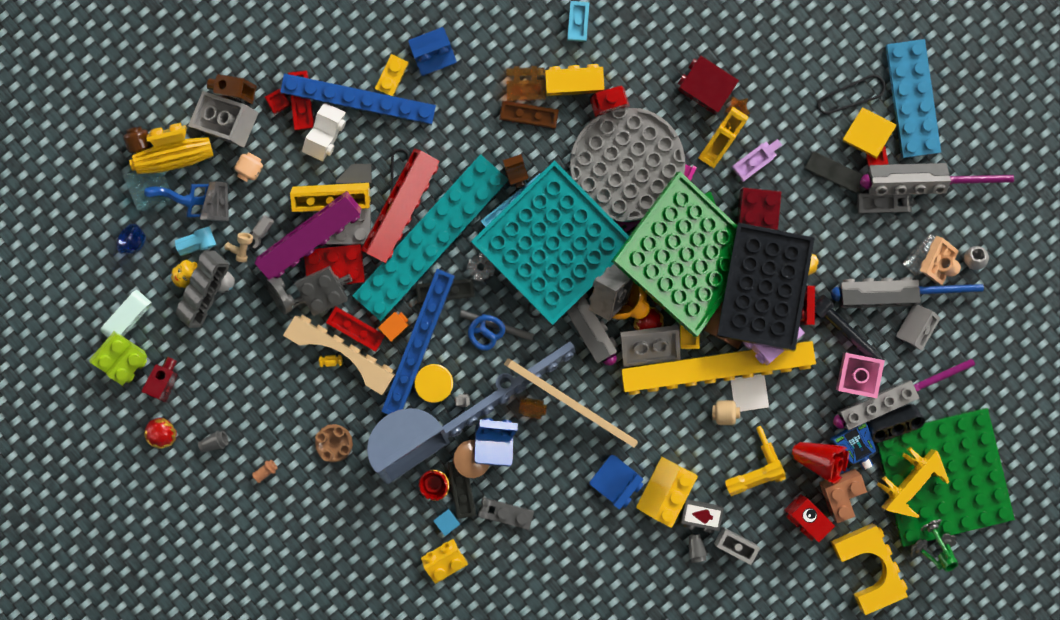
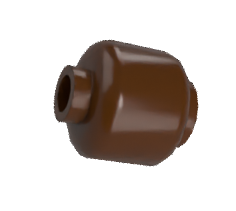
M139 126L126 130L127 133L123 138L129 153L136 154L151 148V142H147L146 139L149 134L146 129H142Z

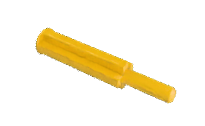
M756 427L763 444L760 447L767 463L770 464L778 461L772 443H768L762 427ZM786 476L775 480V482L783 481L786 479Z

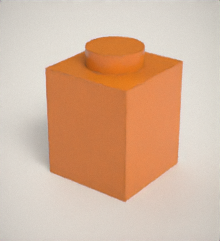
M394 312L378 328L392 342L409 327L407 324L409 320L402 312L399 314Z

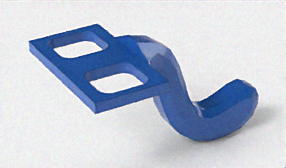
M191 184L190 194L186 196L179 195L164 187L145 188L144 195L147 197H167L188 207L187 217H200L201 213L191 214L192 206L204 205L209 184ZM205 187L204 196L194 197L195 188Z

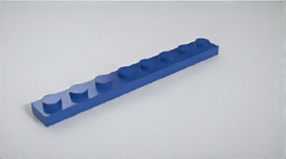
M285 73L280 91L281 94L429 125L433 123L436 105Z
M436 269L381 412L389 415L392 412L404 409L455 275Z

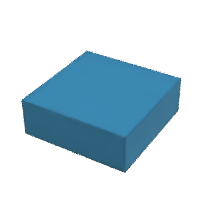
M447 509L433 520L444 536L460 525V522L450 509Z

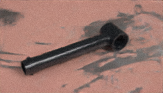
M822 294L815 301V316L821 320L825 317L866 357L885 360L832 309L835 304L828 297Z

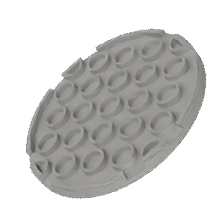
M624 107L597 116L581 131L571 152V178L614 221L618 222L642 220L676 172L681 171L685 174V154L677 133L662 117L641 108Z

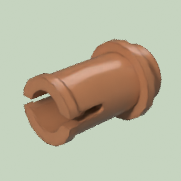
M272 460L265 461V465L253 472L252 476L260 483L271 473L275 474L278 467Z

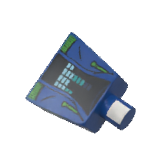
M863 423L850 430L845 429L830 438L834 445L847 447L845 450L849 451V463L855 464L859 462L863 470L873 466L869 455L875 453L876 449L867 423Z

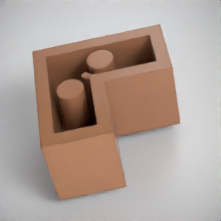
M856 469L840 474L839 476L842 478L836 484H832L827 480L819 482L830 515L836 523L855 517L849 499L867 492L862 475Z

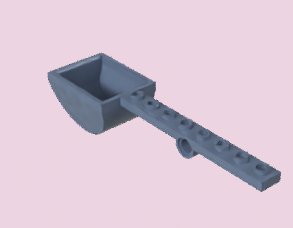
M568 342L529 368L528 371L541 379L544 373L554 371L562 361H569L574 356L575 347L571 342ZM508 373L500 374L496 379L497 391L443 427L431 414L423 410L408 408L390 413L378 422L369 437L367 453L371 466L385 484H390L450 443L449 437L459 435L462 432L461 429L467 425L472 426L475 424L480 416L490 414L495 406L505 404L510 400V396L523 392L531 381L521 375L514 379ZM504 382L511 383L509 388L504 389L501 387Z

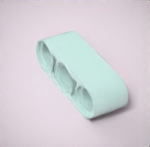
M138 290L134 291L106 321L100 331L107 338L113 331L124 337L149 309L152 302Z

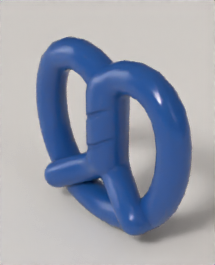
M483 314L470 324L468 329L469 340L476 348L488 351L494 347L496 340L502 338L505 334V325L497 317ZM486 321L497 324L500 328L499 333L494 334L486 328ZM474 334H483L490 340V343L487 345L480 344L475 339Z

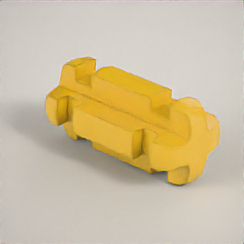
M326 355L324 358L322 356L319 357L320 367H323V365H326V367L337 366V364L341 366L343 363L342 355H338V357L336 355Z

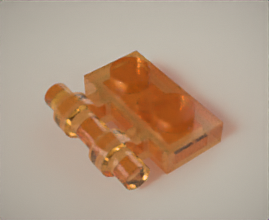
M514 66V68H506V76H514V81H507V101L545 100V80H537V75H545V67L537 68V66H531V68H520V66ZM531 75V80H520V76Z

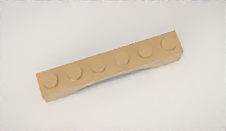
M301 315V317L294 316L283 336L299 346L308 344L323 345L341 352L358 368L367 387L381 395L385 394L396 375L392 373L393 369L385 364L383 366L377 364L376 358L369 354L367 356L359 353L361 351L359 348L352 344L350 347L343 343L344 339L335 334L333 337L327 334L328 330L319 324L317 327L310 323L312 320L304 315Z

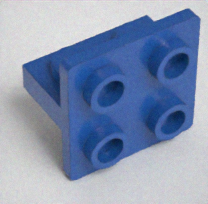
M443 27L408 41L421 76L457 63Z

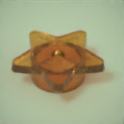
M732 97L731 105L726 108V112H729L733 106L736 109L740 107L739 111L745 115H750L747 109L748 99L738 100Z

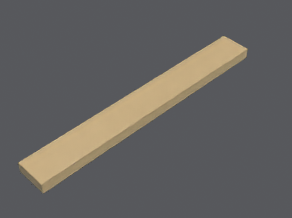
M507 359L504 363L513 371L634 448L637 445V440L516 362Z

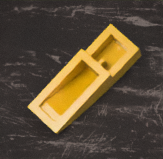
M732 106L698 158L712 168H715L747 122L748 116Z

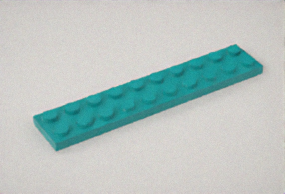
M480 154L393 250L392 257L386 263L382 262L352 296L378 320L382 321L503 188L509 179Z

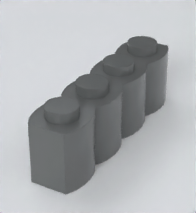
M204 251L200 255L197 268L191 275L190 284L185 288L183 300L176 309V315L189 328H200L206 319L207 311L213 304L214 296L220 289L222 279L228 271L229 263L216 251Z

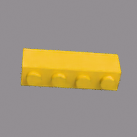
M369 183L292 187L290 192L292 212L320 211L346 191L361 208H370Z

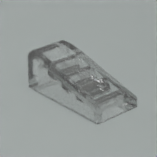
M929 234L903 262V265L915 276L922 274L920 269L923 261L918 255L923 259L926 258L927 254L923 249L929 252L930 247L927 244H931L935 239L932 234Z

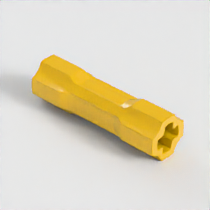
M780 460L760 469L727 479L725 483L729 494L734 496L763 483L785 477V471Z

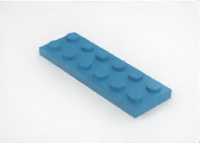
M925 39L887 44L885 48L901 159L941 153Z

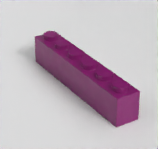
M348 191L344 192L257 256L255 265L268 280L274 277L276 279L284 274L286 268L289 266L292 268L297 265L301 257L304 255L307 257L312 254L316 246L326 244L330 240L329 237L331 235L341 233L345 229L344 226L346 224L356 222L360 218L361 207Z

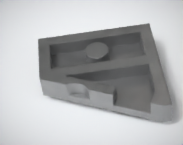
M217 181L209 183L200 220L229 221L227 183Z

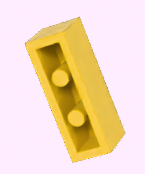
M589 64L587 68L571 65L568 66V69H560L559 66L549 67V70H545L546 96L592 94L604 90L603 67H599L598 64Z

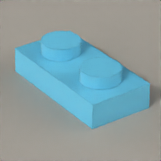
M570 1L567 41H587L590 2Z

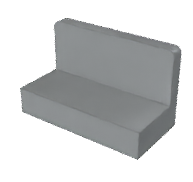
M920 305L912 306L896 337L922 351L941 317L932 310Z

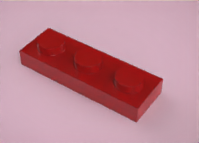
M307 71L288 73L289 75L308 78ZM290 96L294 130L312 129L314 119L311 100Z
M335 306L326 322L375 352L385 338L383 333Z

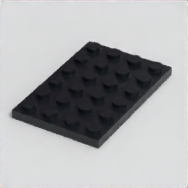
M743 223L737 224L717 337L792 352L795 351L815 237Z

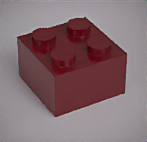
M752 188L740 189L736 225L743 223L778 230L782 191Z

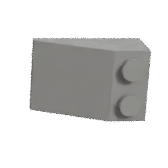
M202 91L188 126L244 148L259 112L245 104Z

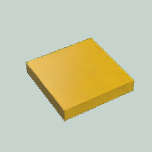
M862 107L844 136L843 142L877 159L897 125Z

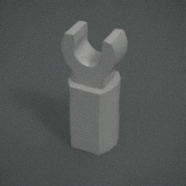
M266 215L260 218L252 230L253 233L251 235L255 240L254 249L260 246L261 238L265 236L274 223Z
M459 394L458 397H455V406L467 407L470 405V396L468 394Z

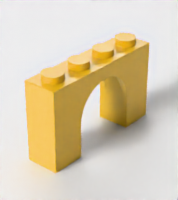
M873 523L830 541L837 558L841 562L863 553H873L881 561L882 574L880 579L874 585L854 593L858 606L865 615L908 597L906 590H908L907 585L903 579L900 580L898 575L900 569L897 563L893 562L890 557L892 551L889 545H885L882 539L885 537L880 526L877 527Z

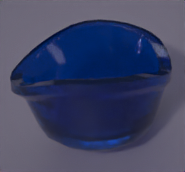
M129 224L119 234L117 250L120 254H135L144 246L146 234L139 225Z

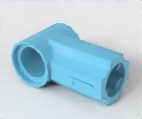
M210 227L196 230L194 234L175 240V247L180 256L216 246Z

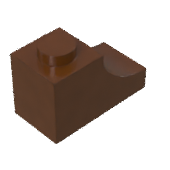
M522 155L503 160L511 187L515 186L518 189L526 186V182H529V177Z

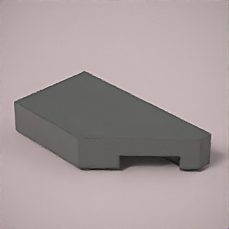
M351 164L336 180V184L372 183V164Z

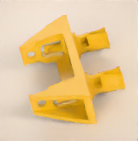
M909 447L907 450L913 457L905 453L902 456L915 466L912 472L899 487L895 486L886 476L881 479L887 484V487L879 482L877 486L889 495V498L881 506L883 509L919 518V515L906 503L914 497L931 477L932 473L944 483L948 484L949 480L938 451L931 449L922 458Z

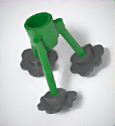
M941 519L933 520L924 525L921 531L933 532L936 537L935 547L937 549L942 548L943 550L938 555L939 560L937 561L926 552L928 546L926 539H920L915 543V546L911 548L910 556L914 558L924 555L936 565L938 570L952 571L958 566V561L951 550V547L956 545V537L954 535L950 536V534H943L940 537L936 529L939 528L938 525L941 524Z

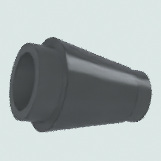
M216 431L202 441H199L198 447L201 452L224 449L229 444V440L224 431Z
M700 534L689 536V558H691V563L707 561L706 556L708 555Z

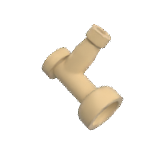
M242 232L237 235L240 247L227 242L224 249L237 254L236 260L238 262H247V247L252 243L253 236Z

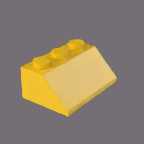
M661 456L636 508L672 528L698 476Z

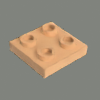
M936 236L930 245L926 258L921 264L920 271L935 283L943 285L947 276L953 277L960 272V264L955 260L959 250L944 238Z

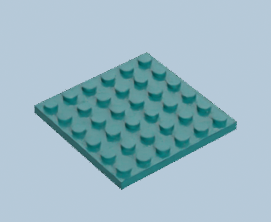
M554 160L471 242L553 325L593 286L595 279L603 275L607 267L613 265L612 259L629 236Z

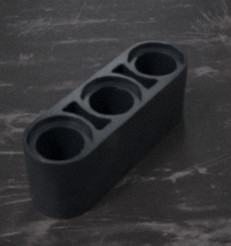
M909 404L866 423L873 441L879 443L921 428L925 424V418L916 405Z

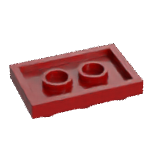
M362 245L315 249L307 257L304 255L306 276L330 266L334 274L339 278L348 274L351 275L350 277H352L353 281L347 284L365 282Z

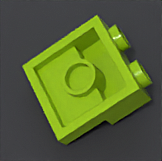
M113 331L89 361L105 372L109 378L123 386L126 382L130 383L133 380L134 372L137 368L141 369L145 366L147 355L143 349L116 331Z

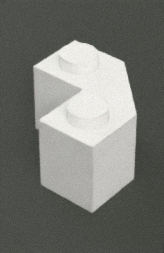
M324 103L317 112L312 130L305 138L302 152L321 161L327 155L330 156L334 150L333 144L338 133L343 130L346 124L344 120L346 112Z

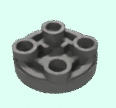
M280 277L267 280V289L275 305L285 315L291 312L295 302L290 294H286L283 280Z

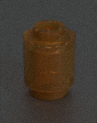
M526 397V399H521L519 414H523L524 417L541 419V416L546 415L547 405L544 404V400Z

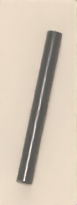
M461 310L459 317L474 321L479 315ZM486 321L485 326L500 330L499 326L494 322ZM504 324L506 333L532 341L533 333Z

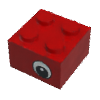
M799 494L784 509L788 513L786 517L797 527L801 526L800 531L811 541L815 539L817 542H820L835 527L802 494Z

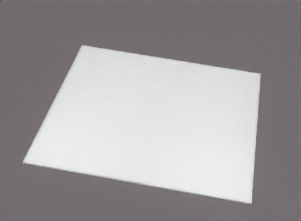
M756 374L750 378L736 377L735 380H731L733 401L736 403V407H740V412L769 407L765 375Z

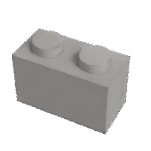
M722 527L714 542L719 549L752 565L760 550L757 544L725 527Z

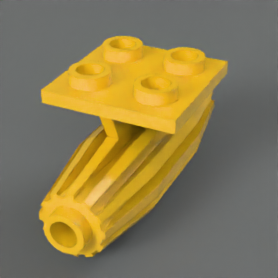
M181 123L169 125V129L162 130V127L151 129L146 139L147 142H151L153 147L132 155L133 159L129 160L131 169L136 171L137 174L160 173L196 164L214 156L209 137L185 139L187 127L186 125L182 126Z

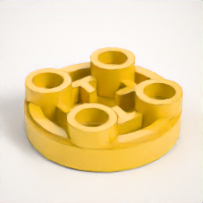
M430 364L423 367L415 378L416 392L427 402L436 403L443 401L450 395L453 388L451 373L448 369L438 364Z

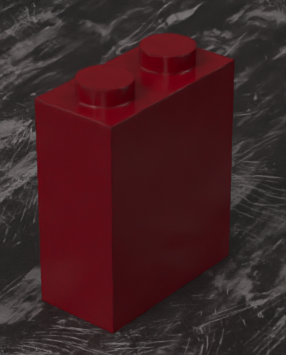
M700 55L698 60L694 58L688 68L691 69L687 76L683 74L677 83L680 85L678 91L714 115H717L739 80Z

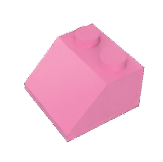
M843 352L836 390L877 398L885 360Z

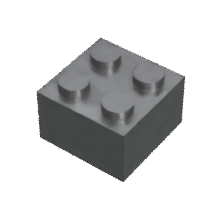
M615 264L607 267L604 274L600 277L598 276L593 283L594 291L589 299L591 302L589 310L609 321L629 302L634 282Z

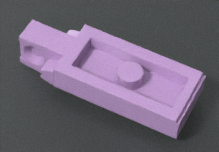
M778 139L770 145L766 141L734 164L732 169L741 181L744 182L772 161L776 156L774 151L781 147L782 144Z

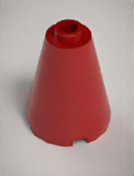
M799 442L792 449L794 460L832 484H836L841 480L842 477L839 475L841 471L846 470L849 460V451L845 450L847 447L840 445Z

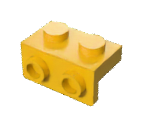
M454 539L445 542L442 546L421 557L425 571L435 584L468 565L466 558L457 547Z

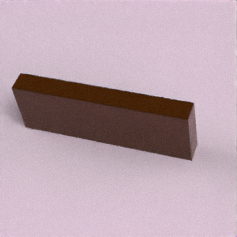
M502 100L499 120L556 129L559 110Z

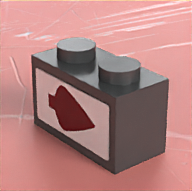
M686 499L679 521L684 524L683 527L695 529V526L702 527V531L714 533V530H720L724 508L720 505Z

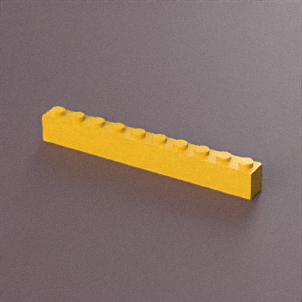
M813 341L797 343L794 352L785 350L768 365L760 363L755 357L756 353L751 349L621 368L623 389L629 395L640 394V390L647 389L648 392L659 391V387L664 386L667 389L678 388V384H685L686 387L695 386L698 381H704L705 384L715 383L716 379L723 378V381L735 380V376L742 375V378L754 377V373L760 372L762 376L771 375L773 370H780V373L791 372L794 367H799V370L811 369V365L816 364Z

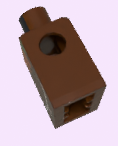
M217 74L216 79L209 78L207 81V89L213 90V93L220 97L253 104L257 86L244 78Z

